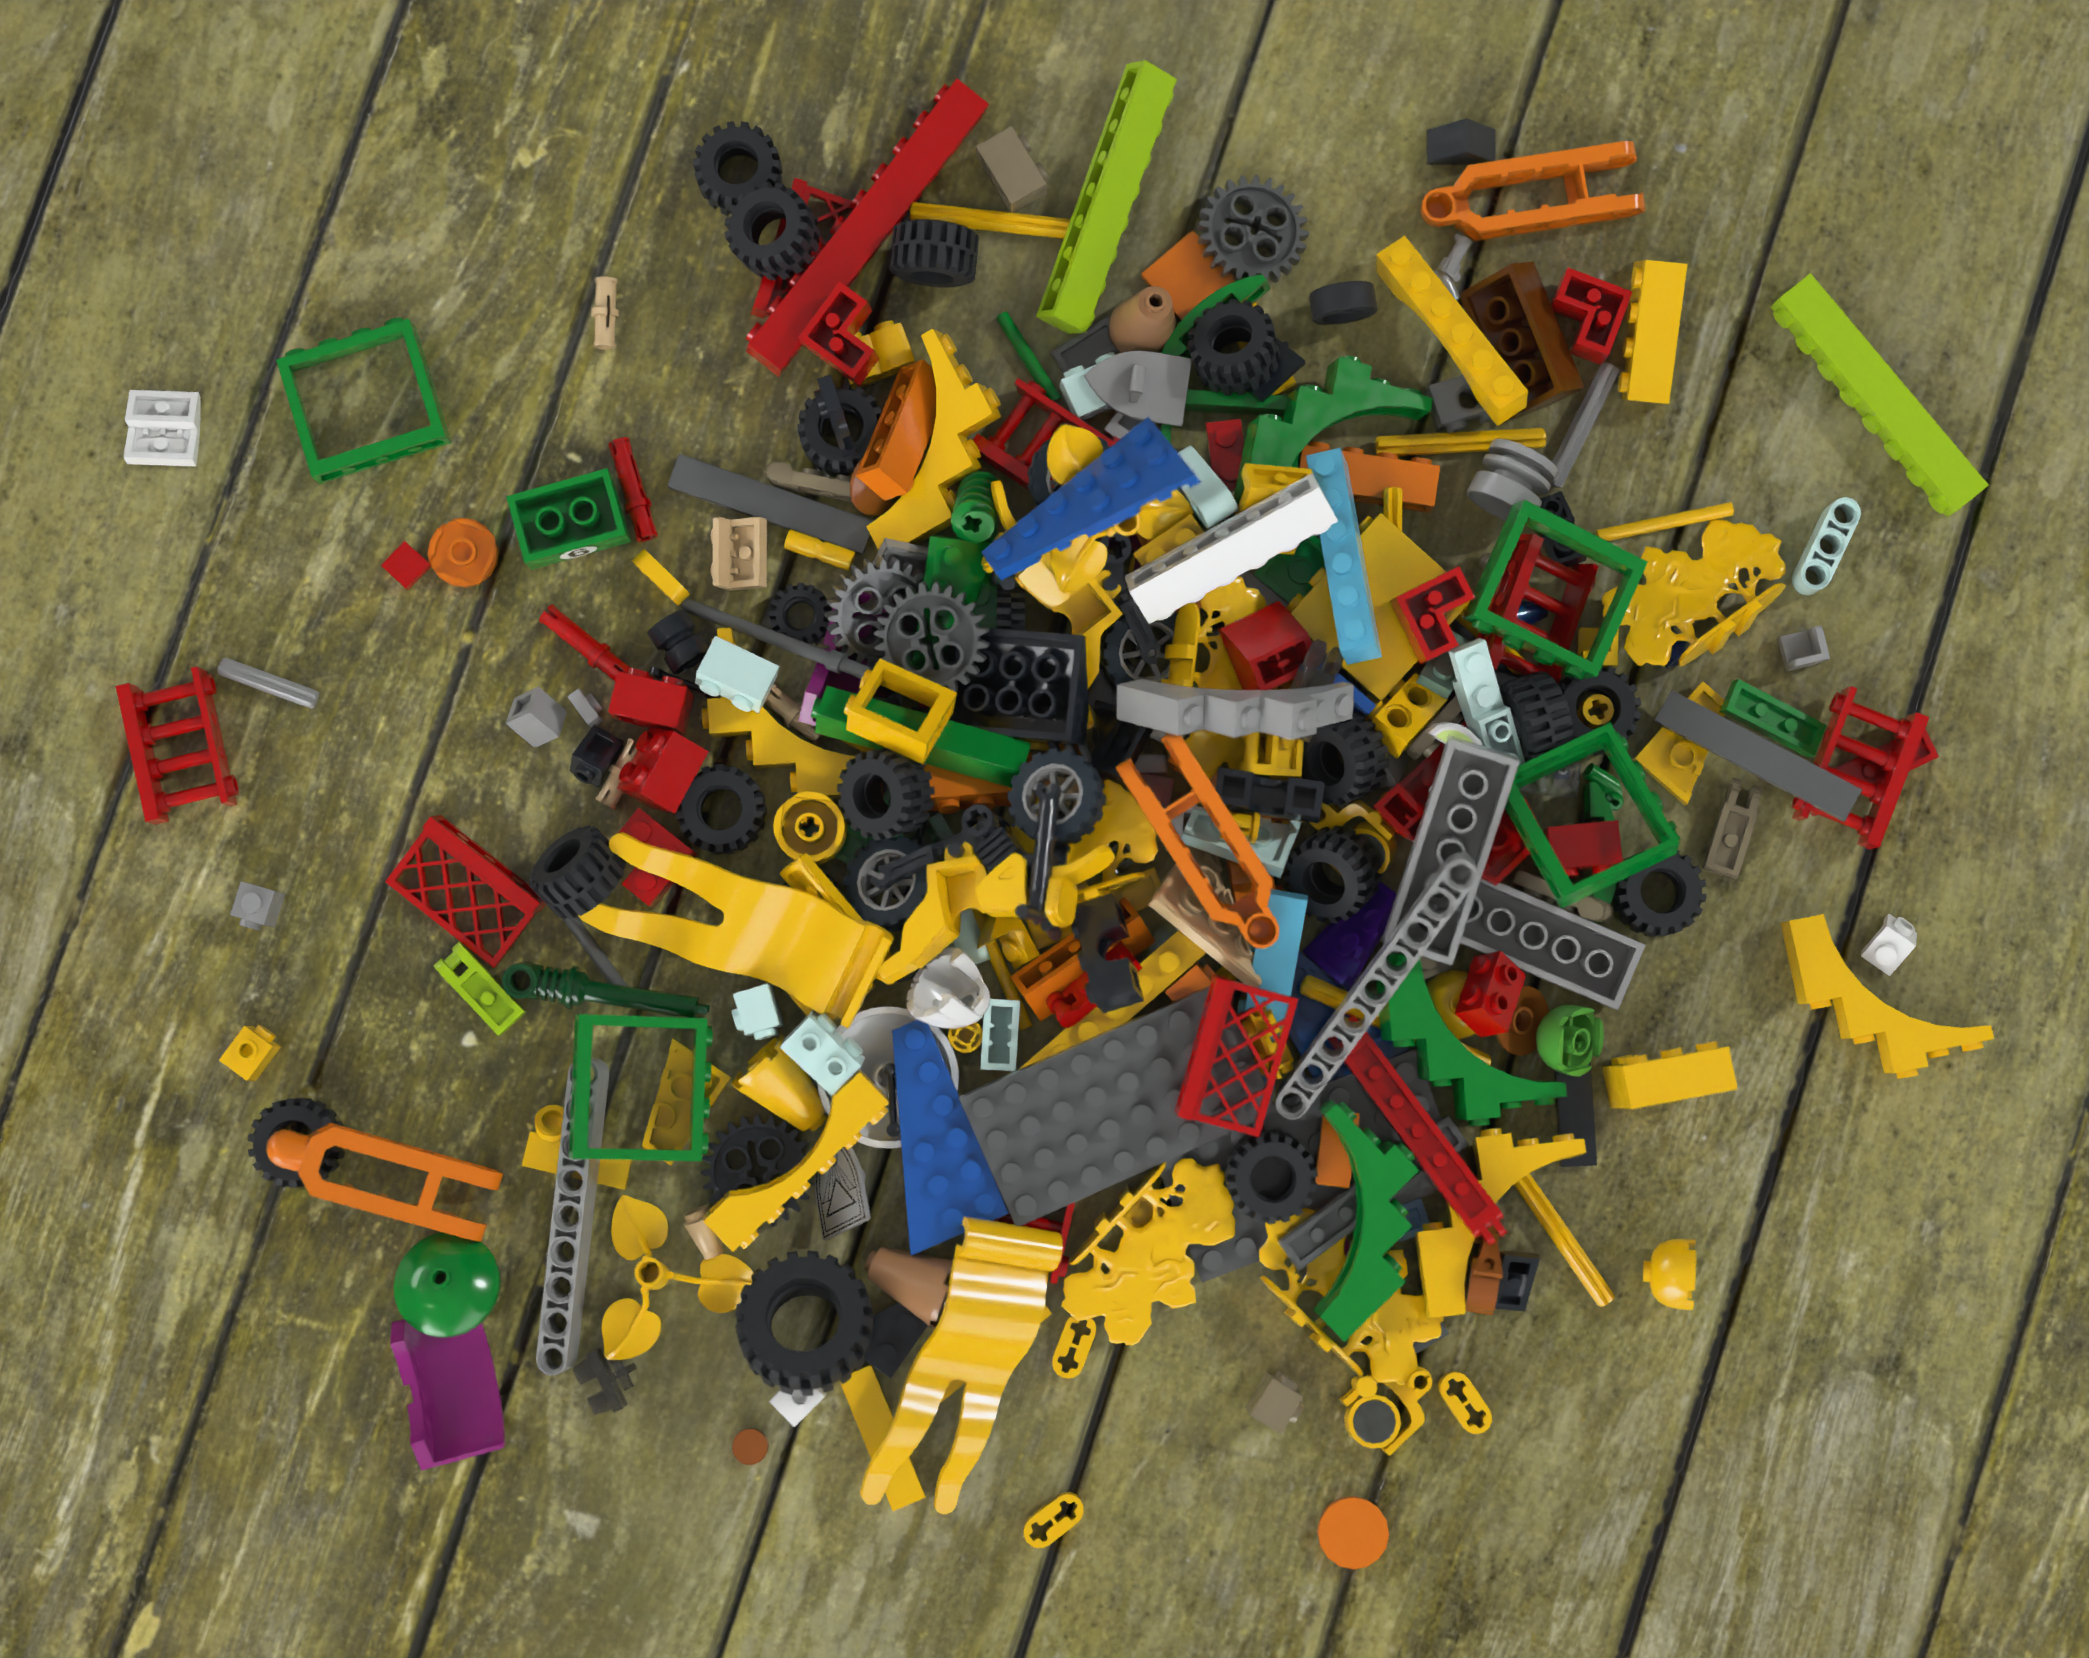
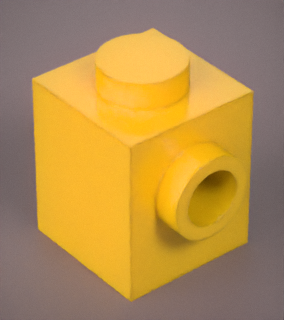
M258 1024L256 1028L254 1026H244L219 1061L246 1081H256L281 1046L273 1041L276 1037L275 1034L262 1025Z

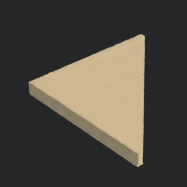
M1186 845L1221 902L1232 905L1234 901L1230 889H1225L1220 875L1223 869L1218 856ZM1173 862L1148 905L1241 982L1259 987L1262 980L1260 975H1257L1253 969L1250 960L1253 958L1249 943L1237 925L1212 920L1176 863Z

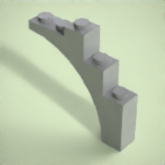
M1140 679L1117 685V719L1174 735H1182L1204 729L1235 738L1260 731L1293 740L1316 734V728L1352 719L1354 684L1339 682L1324 686L1282 690H1221L1185 687Z

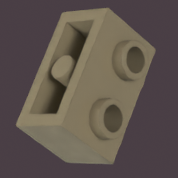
M1012 126L977 145L976 157L1009 212L1015 213L1047 194L1046 182L1049 181V177L1040 162L1035 164L1028 154L1032 150L1025 136L1022 133L1017 135Z
M1279 1370L1275 1376L1266 1371L1245 1408L1250 1416L1282 1434L1288 1422L1294 1424L1304 1408V1405L1301 1403L1303 1396L1297 1390L1299 1384Z

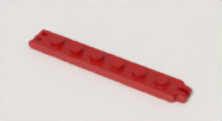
M1354 1015L1348 1018L1349 1021L1358 1022ZM1365 1031L1343 1061L1405 1146L1416 1157L1417 1162L1472 1236L1476 1238L1481 1235L1489 1246L1492 1245L1496 1240L1488 1230L1491 1226L1500 1237L1507 1234L1506 1229L1500 1222L1504 1218L1503 1213L1367 1031ZM1337 1037L1327 1038V1041L1334 1050H1338L1344 1045L1343 1041L1339 1042L1337 1040Z

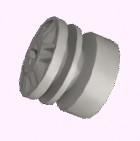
M1493 439L1489 447L1491 454L1485 455L1483 459V464L1489 471L1482 470L1476 472L1466 493L1468 498L1481 509L1505 521L1513 504L1522 500H1527L1541 507L1542 501L1534 493H1548L1550 489L1549 482L1554 481L1558 473L1557 467L1545 456L1529 447L1506 439Z

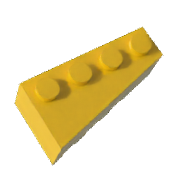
M1653 260L1633 262L1632 295L1627 310L1628 332L1627 337L1624 339L1622 356L1625 358L1624 372L1621 371L1618 381V392L1622 393V400L1669 404L1687 264Z

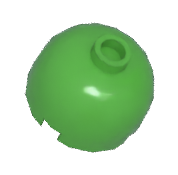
M1563 1004L1547 1012L1536 1032L1537 1051L1546 1065L1559 1073L1570 1076H1581L1590 1071L1593 1066L1588 1064L1593 1056L1599 1057L1604 1040L1603 1023L1601 1018L1594 1016L1593 1012L1596 1011L1584 1006Z

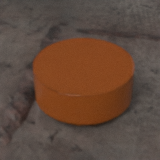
M746 1428L740 1431L732 1444L735 1458L745 1465H755L762 1461L769 1448L766 1435L756 1428Z

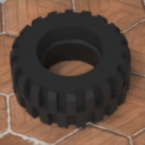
M808 1250L807 1257H798L797 1251L787 1253V1260L779 1262L778 1258L775 1257L767 1261L768 1269L763 1272L758 1268L751 1275L752 1284H745L740 1293L742 1301L736 1306L737 1324L735 1326L743 1356L747 1359L748 1365L755 1375L760 1374L763 1382L771 1388L775 1384L780 1386L783 1393L792 1395L794 1390H801L802 1396H812L813 1389L822 1388L823 1393L834 1390L833 1383L839 1380L842 1384L846 1383L852 1378L851 1371L854 1368L859 1370L864 1364V1355L866 1352H870L873 1342L874 1320L872 1305L862 1279L856 1278L855 1271L848 1264L843 1267L840 1266L838 1258L829 1254L826 1256V1259L819 1258L818 1251ZM799 1296L823 1298L836 1308L839 1316V1325L835 1335L823 1346L810 1351L788 1349L779 1344L772 1333V1319L777 1310L787 1301Z

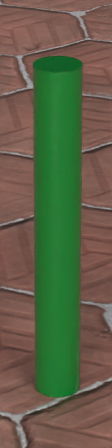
M1007 311L999 314L995 319L1031 376L1046 391L1045 396L1056 403L1062 397Z

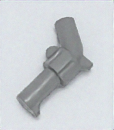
M1458 233L1454 236L1456 243L1449 256L1444 257L1437 270L1433 271L1456 300L1460 298V295L1453 282H1458L1461 279V274L1459 273L1461 265L1459 264L1471 244L1468 238Z

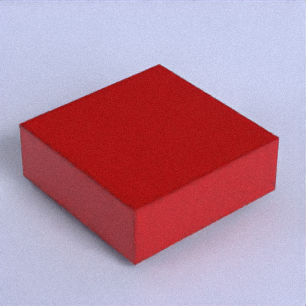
M403 541L381 565L408 591L432 566L406 541Z

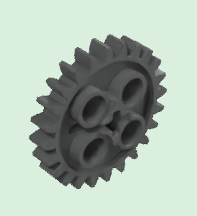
M1242 175L1238 180L1237 186L1229 179L1225 184V190L1218 186L1213 193L1214 197L1208 196L1204 203L1207 208H1202L1199 217L1204 221L1199 222L1197 230L1205 234L1200 236L1198 244L1208 245L1202 256H1213L1215 258L1210 267L1213 269L1221 265L1223 267L1222 278L1231 272L1234 274L1233 282L1240 280L1241 277L1247 278L1263 274L1267 281L1268 276H1270L1276 283L1281 277L1280 271L1288 275L1292 270L1291 264L1297 266L1301 259L1297 253H1303L1307 247L1301 241L1306 240L1309 235L1308 231L1300 228L1305 226L1308 219L1297 216L1303 206H1292L1291 202L1295 197L1294 193L1286 197L1282 195L1285 185L1281 184L1276 190L1271 188L1272 178H1268L1265 184L1261 185L1258 175H1255L1251 184H1248L1246 178ZM1234 205L1245 206L1249 214H1239L1235 210ZM1274 216L1278 218L1281 226L1271 225L1266 217ZM1224 220H1228L1230 224H1226ZM1250 227L1255 228V235L1250 233ZM1230 235L1235 237L1239 245L1231 246L1227 244L1224 236ZM1275 238H1280L1281 242H1278ZM1264 247L1268 249L1271 257H1262L1256 248Z
M882 556L877 557L875 566L865 558L863 562L864 569L859 570L855 565H851L853 576L849 578L841 574L840 578L844 585L842 587H831L838 595L837 598L826 600L834 608V611L825 613V617L829 621L835 622L827 627L831 635H836L832 640L837 647L843 646L841 652L847 654L848 657L853 654V661L861 663L865 659L866 666L868 662H876L886 656L885 651L875 650V646L884 641L883 638L874 635V632L885 628L883 624L877 621L878 617L876 615L882 613L881 616L889 617L890 614L887 611L883 612V608L887 603L897 606V603L892 601L896 590L900 588H905L906 590V587L911 585L919 593V583L924 582V580H921L924 574L918 568L912 571V565L907 561L900 566L899 560L893 556L888 565ZM867 590L872 592L869 601L858 604V598L861 593ZM855 612L863 613L855 617H852V614ZM907 615L904 619L906 623L905 628L911 633H917L918 619L913 615ZM872 625V630L868 636L863 638L858 636L863 626ZM912 653L910 654L911 661L913 660Z
M924 581L919 583V593L910 585L906 587L907 598L900 593H896L893 596L897 606L890 603L884 605L885 610L890 615L889 617L880 616L877 619L885 628L874 632V635L883 638L884 641L875 646V650L885 651L886 656L881 659L943 687L947 685L952 691H957V679L964 685H967L970 679L966 672L978 674L980 670L974 662H984L987 658L979 652V649L987 648L990 645L989 642L980 639L981 635L989 631V628L979 627L978 622L985 615H974L972 611L978 603L975 601L966 605L964 600L967 592L964 591L957 597L954 596V585L952 584L943 592L940 581H936L932 586V590L929 591L928 585ZM925 608H929V609H930V613H931V616H930V625H931V627H930L929 624H928V619H927V617H926V615H925V612H924V609H925ZM942 609L950 611L954 616V624L951 628L942 626L938 620L939 612ZM907 615H913L919 620L920 628L917 633H911L905 628L904 619ZM930 628L933 636H939V642L934 644V650L932 642L925 641V636L930 634ZM946 645H954L959 649L960 659L958 662L954 663L946 659L944 655ZM912 650H919L924 654L926 663L923 668H918L911 663L910 654ZM933 651L936 654V658L940 666L939 670H936L933 665Z

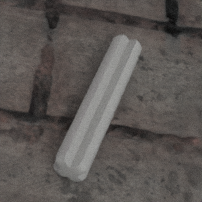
M223 658L218 666L217 673L225 678L310 709L314 708L317 704L319 692L229 658Z

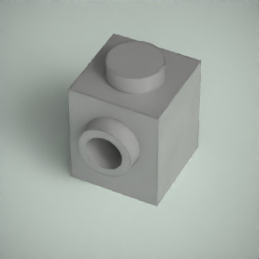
M241 881L230 915L241 918L239 925L260 931L261 925L275 927L285 894Z

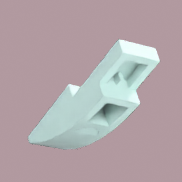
M1478 638L1449 650L1456 676L1452 683L1468 729L1482 742V746L1517 756L1519 759L1518 766L1525 763L1511 710L1503 704L1486 640Z

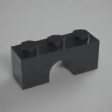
M1218 767L1215 790L1225 806L1230 808L1231 811L1250 814L1256 812L1264 816L1318 823L1325 782L1289 777L1288 780H1274L1256 776L1254 772Z
M1113 893L1076 904L1075 918L1071 927L1077 940L1080 939L1082 950L1078 951V959L1084 972L1087 971L1089 982L1085 983V991L1091 1004L1095 1003L1103 1013L1143 1002L1144 998L1137 968L1128 957L1115 961L1106 960L1109 947L1116 941L1129 937L1122 904Z

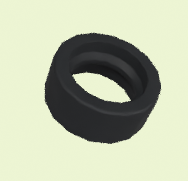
M1368 281L1335 283L1318 288L1309 295L1312 321L1316 324L1337 325L1368 318L1377 312L1374 284Z

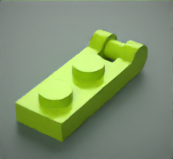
M459 941L451 948L453 952L445 960L441 958L433 966L498 1036H502L526 1011L512 996L505 992L504 987L474 957L471 951ZM463 962L468 969L459 977L454 969Z

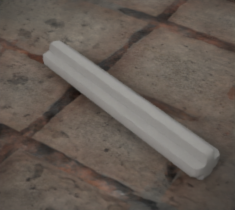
M1602 363L1552 461L1557 467L1558 473L1554 481L1549 482L1550 486L1561 488L1564 485L1620 373V370L1613 364Z

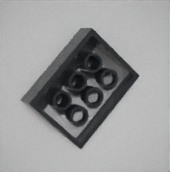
M989 628V631L981 635L980 639L989 642L990 645L987 648L979 649V652L987 658L984 662H974L980 670L978 674L966 672L970 679L967 685H964L957 679L958 690L955 691L957 695L954 711L949 720L1018 740L1085 746L1089 714L1085 636ZM949 645L947 660L956 663L960 659L959 649L954 645Z

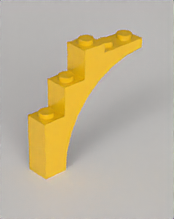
M933 328L921 335L931 359L936 384V419L932 440L922 467L914 478L911 490L901 496L886 513L866 526L878 550L885 538L918 545L930 538V536L951 526V515L956 495L952 490L948 491L947 488L959 482L968 474L982 468L978 461V458L981 457L979 449L972 439L967 440L966 437L1001 418L997 409L1001 404L994 390L991 387L987 389L986 386L975 383L972 386L969 385L973 382L972 377L964 364H958L953 354L957 352L954 342L947 333L943 335V333Z
M731 628L717 629V637L736 645L735 634ZM723 696L721 698L707 699L708 708H702L703 729H709V734L713 738L752 735V740H746L747 761H753V766L756 769L796 766V771L790 772L792 793L797 792L798 794L800 792L812 791L824 794L830 799L841 798V793L837 792V786L843 780L839 776L842 770L847 769L846 763L850 759H854L855 756L824 750L800 739L780 725L763 707L759 713L753 710L746 712L735 707L731 700ZM883 781L881 782V793H882V795H883Z
M1824 914L1781 922L1798 1005L1809 1003L1811 1010L1832 1006V999L1841 1039L1853 1038L1854 1044L1875 1041L1874 1034H1876L1884 1073H1896L1897 1079L1917 1076V1069L1929 1067L1926 1052L1928 1058L1941 1057L1950 1054L1948 1048L1961 1046L1962 1052L1984 1048L1983 1041L1994 1039L1991 1025L1962 1028L1935 1025L1909 1017L1882 1002L1866 989L1845 965L1832 941Z
M1501 1128L1480 1131L1481 1137H1476L1472 1140L1478 1181L1494 1203L1512 1185L1530 1172L1552 1162L1581 1156L1586 1153L1584 1138L1574 1139L1573 1133L1552 1136L1553 1142L1539 1144L1538 1138L1518 1140V1147H1513L1511 1133L1502 1134ZM1447 1201L1446 1208L1449 1228H1444L1443 1222L1428 1223L1422 1225L1423 1231L1415 1233L1427 1319L1466 1314L1464 1283L1468 1257L1475 1238Z

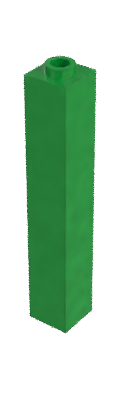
M826 686L823 698L816 697L811 713V718L816 719L815 733L875 750L885 748L846 730L848 715L844 714V709L852 694L857 696L858 694ZM872 698L865 708L918 732L928 715ZM949 720L924 763L1012 788L1011 780L1014 775L1017 776L1021 771L1019 767L1025 761L1027 762L1031 743Z

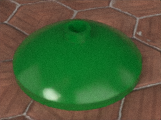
M443 1232L430 1235L416 1243L405 1254L397 1268L394 1279V1298L397 1308L408 1324L425 1335L449 1338L467 1333L480 1325L496 1304L501 1282L499 1267L494 1255L482 1242ZM445 1273V1282L436 1284L437 1276Z

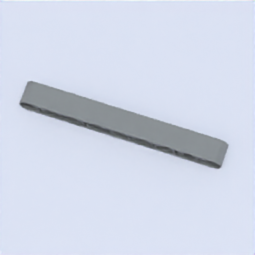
M1457 852L1445 860L1295 1064L1294 1069L1284 1079L1277 1091L1276 1108L1282 1117L1295 1120L1306 1113L1473 887L1477 879V869L1475 861L1470 855ZM1457 864H1464L1470 868L1471 872L1464 879H1456L1450 874L1451 868ZM1442 893L1449 898V902L1443 908H1435L1429 903L1430 897L1433 894ZM1421 922L1427 926L1428 930L1423 936L1414 937L1408 932V927L1412 923ZM1400 951L1405 954L1407 959L1401 965H1392L1387 961L1386 957L1390 952ZM1371 980H1380L1385 984V989L1381 993L1373 994L1365 986ZM1351 1008H1357L1364 1013V1018L1361 1021L1352 1022L1345 1017V1012ZM1329 1037H1338L1343 1041L1344 1045L1338 1050H1331L1325 1046L1324 1041ZM1316 1065L1322 1069L1323 1073L1317 1078H1310L1303 1070L1306 1066ZM1288 1093H1295L1301 1097L1302 1102L1296 1106H1290L1284 1102L1283 1097Z
M591 1058V1067L594 1069L595 1076L590 1083L589 1105L591 1112L588 1125V1148H601L609 1069L601 1059ZM573 1063L569 1068L536 1354L538 1368L547 1375H557L571 1369L576 1364L578 1358L600 1159L569 1158ZM574 1171H578L583 1178L582 1186L579 1189L575 1188L571 1182V1176ZM570 1206L577 1209L579 1213V1219L576 1224H572L567 1217ZM566 1242H570L575 1249L572 1260L568 1259L563 1253V1247ZM562 1277L566 1278L571 1285L568 1295L562 1293L559 1288V1282ZM558 1313L564 1315L567 1320V1326L564 1331L560 1330L555 1323ZM554 1348L558 1349L563 1356L561 1366L556 1365L551 1358Z

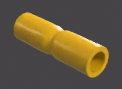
M792 529L789 530L784 543V549L809 558H817L821 562L850 571L856 555L855 551L829 542H822L818 538Z

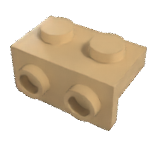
M714 517L713 529L711 531L713 563L710 569L713 585L730 591L767 588V519L752 517L729 520L723 517Z

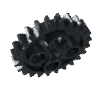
M755 1114L753 1124H750L746 1116H741V1127L738 1128L730 1121L727 1123L730 1133L727 1135L719 1130L716 1134L721 1142L719 1144L709 1142L708 1147L714 1151L713 1156H703L702 1160L711 1164V1167L701 1171V1175L711 1177V1181L706 1183L703 1189H714L715 1194L708 1200L711 1203L720 1200L729 1190H737L743 1183L751 1184L753 1187L760 1185L758 1176L752 1177L750 1174V1170L755 1168V1163L748 1147L749 1141H753L755 1144L759 1165L766 1166L768 1172L763 1174L764 1184L772 1181L775 1174H785L807 1155V1153L804 1154L802 1149L807 1146L809 1141L797 1142L796 1137L800 1130L795 1129L788 1133L786 1131L788 1122L785 1120L778 1127L775 1126L774 1115H770L767 1122L763 1123L761 1115ZM768 1139L777 1141L780 1146V1153L775 1159H768L762 1153V1145ZM734 1149L741 1150L746 1156V1163L741 1169L732 1168L728 1162L729 1153ZM809 1179L808 1182L811 1184L809 1187L815 1186V1182ZM804 1192L799 1198L809 1200L810 1196ZM791 1196L782 1205L785 1210L780 1216L785 1221H788L790 1216L787 1209L791 1208L794 1211L800 1212L801 1207L797 1199ZM777 1219L770 1224L772 1227L777 1226Z

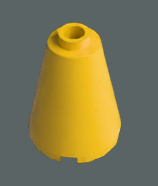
M781 1034L778 1040L776 1038L772 1039L747 1062L749 1064L746 1068L748 1072L744 1075L739 1070L731 1084L735 1089L800 1131L804 1132L810 1129L813 1132L826 1121L827 1116L824 1114L826 1111L822 1105L819 1092L807 1072L780 1048L785 1039Z

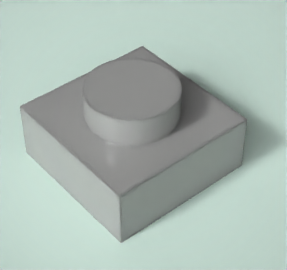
M578 688L567 696L591 728L593 725L597 726L604 721L598 713L603 707L591 692L585 695Z

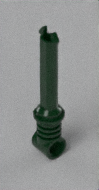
M522 961L510 966L504 972L502 978L505 992L514 998L538 1000L541 997L542 1001H547L549 997L550 1002L555 1003L558 999V1003L563 1004L566 1009L570 1010L574 1006H581L586 1001L688 1018H695L696 1013L707 1014L710 1010V1005L698 1003L699 997L590 980L585 972L580 971L578 966L564 969L562 973L561 968L556 967L553 971V967L547 966L544 970L543 965ZM519 970L527 972L531 978L530 986L527 989L520 988L516 984L515 976Z

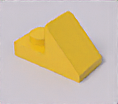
M985 913V920L980 932L977 949L999 939L1003 954L1011 962L1014 969L1040 956L1021 918L991 917Z

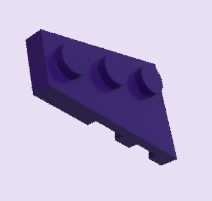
M1382 882L1377 885L1379 889L1372 899L1356 914L1346 921L1341 919L1338 923H1330L1302 951L1309 960L1315 963L1347 992H1349L1382 937L1395 901L1396 893Z

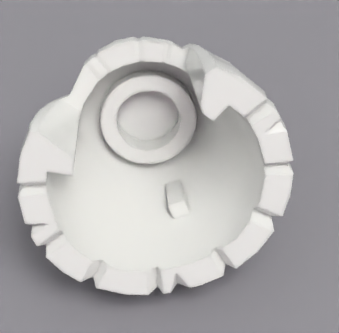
M951 947L946 948L944 951L942 950L939 955L926 964V967L924 966L919 969L913 978L914 983L910 985L912 989L907 994L908 1011L916 1019L928 1025L941 1028H962L973 1024L983 1017L990 1004V993L987 986L983 983L978 968L964 951L956 947L954 949Z

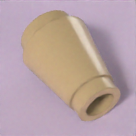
M710 1204L695 1207L683 1214L686 1221L683 1225L705 1260L714 1258L724 1252L722 1240L703 1222L704 1214L711 1208Z

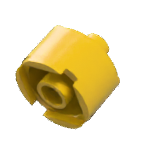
M807 791L794 795L781 805L775 815L773 828L776 841L787 856L796 860L804 853H807L815 864L819 865L834 859L841 851L847 836V824L842 811L833 800L824 794ZM810 820H814V824L819 827V831L813 832L812 837H808L807 833L802 830V826H808Z

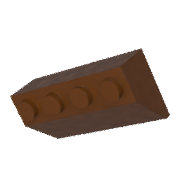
M1534 261L1512 263L1459 293L1468 316L1528 390L1526 408L1510 419L1559 402L1585 388Z

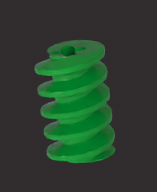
M976 471L970 473L961 480L958 486L955 505L951 515V525L958 537L967 542H984L991 537L994 531L997 511L993 502L991 482L998 479L988 472Z

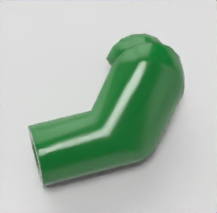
M1590 763L1583 772V778L1589 782H1597L1609 802L1611 810H1619L1624 804L1619 780L1597 765Z

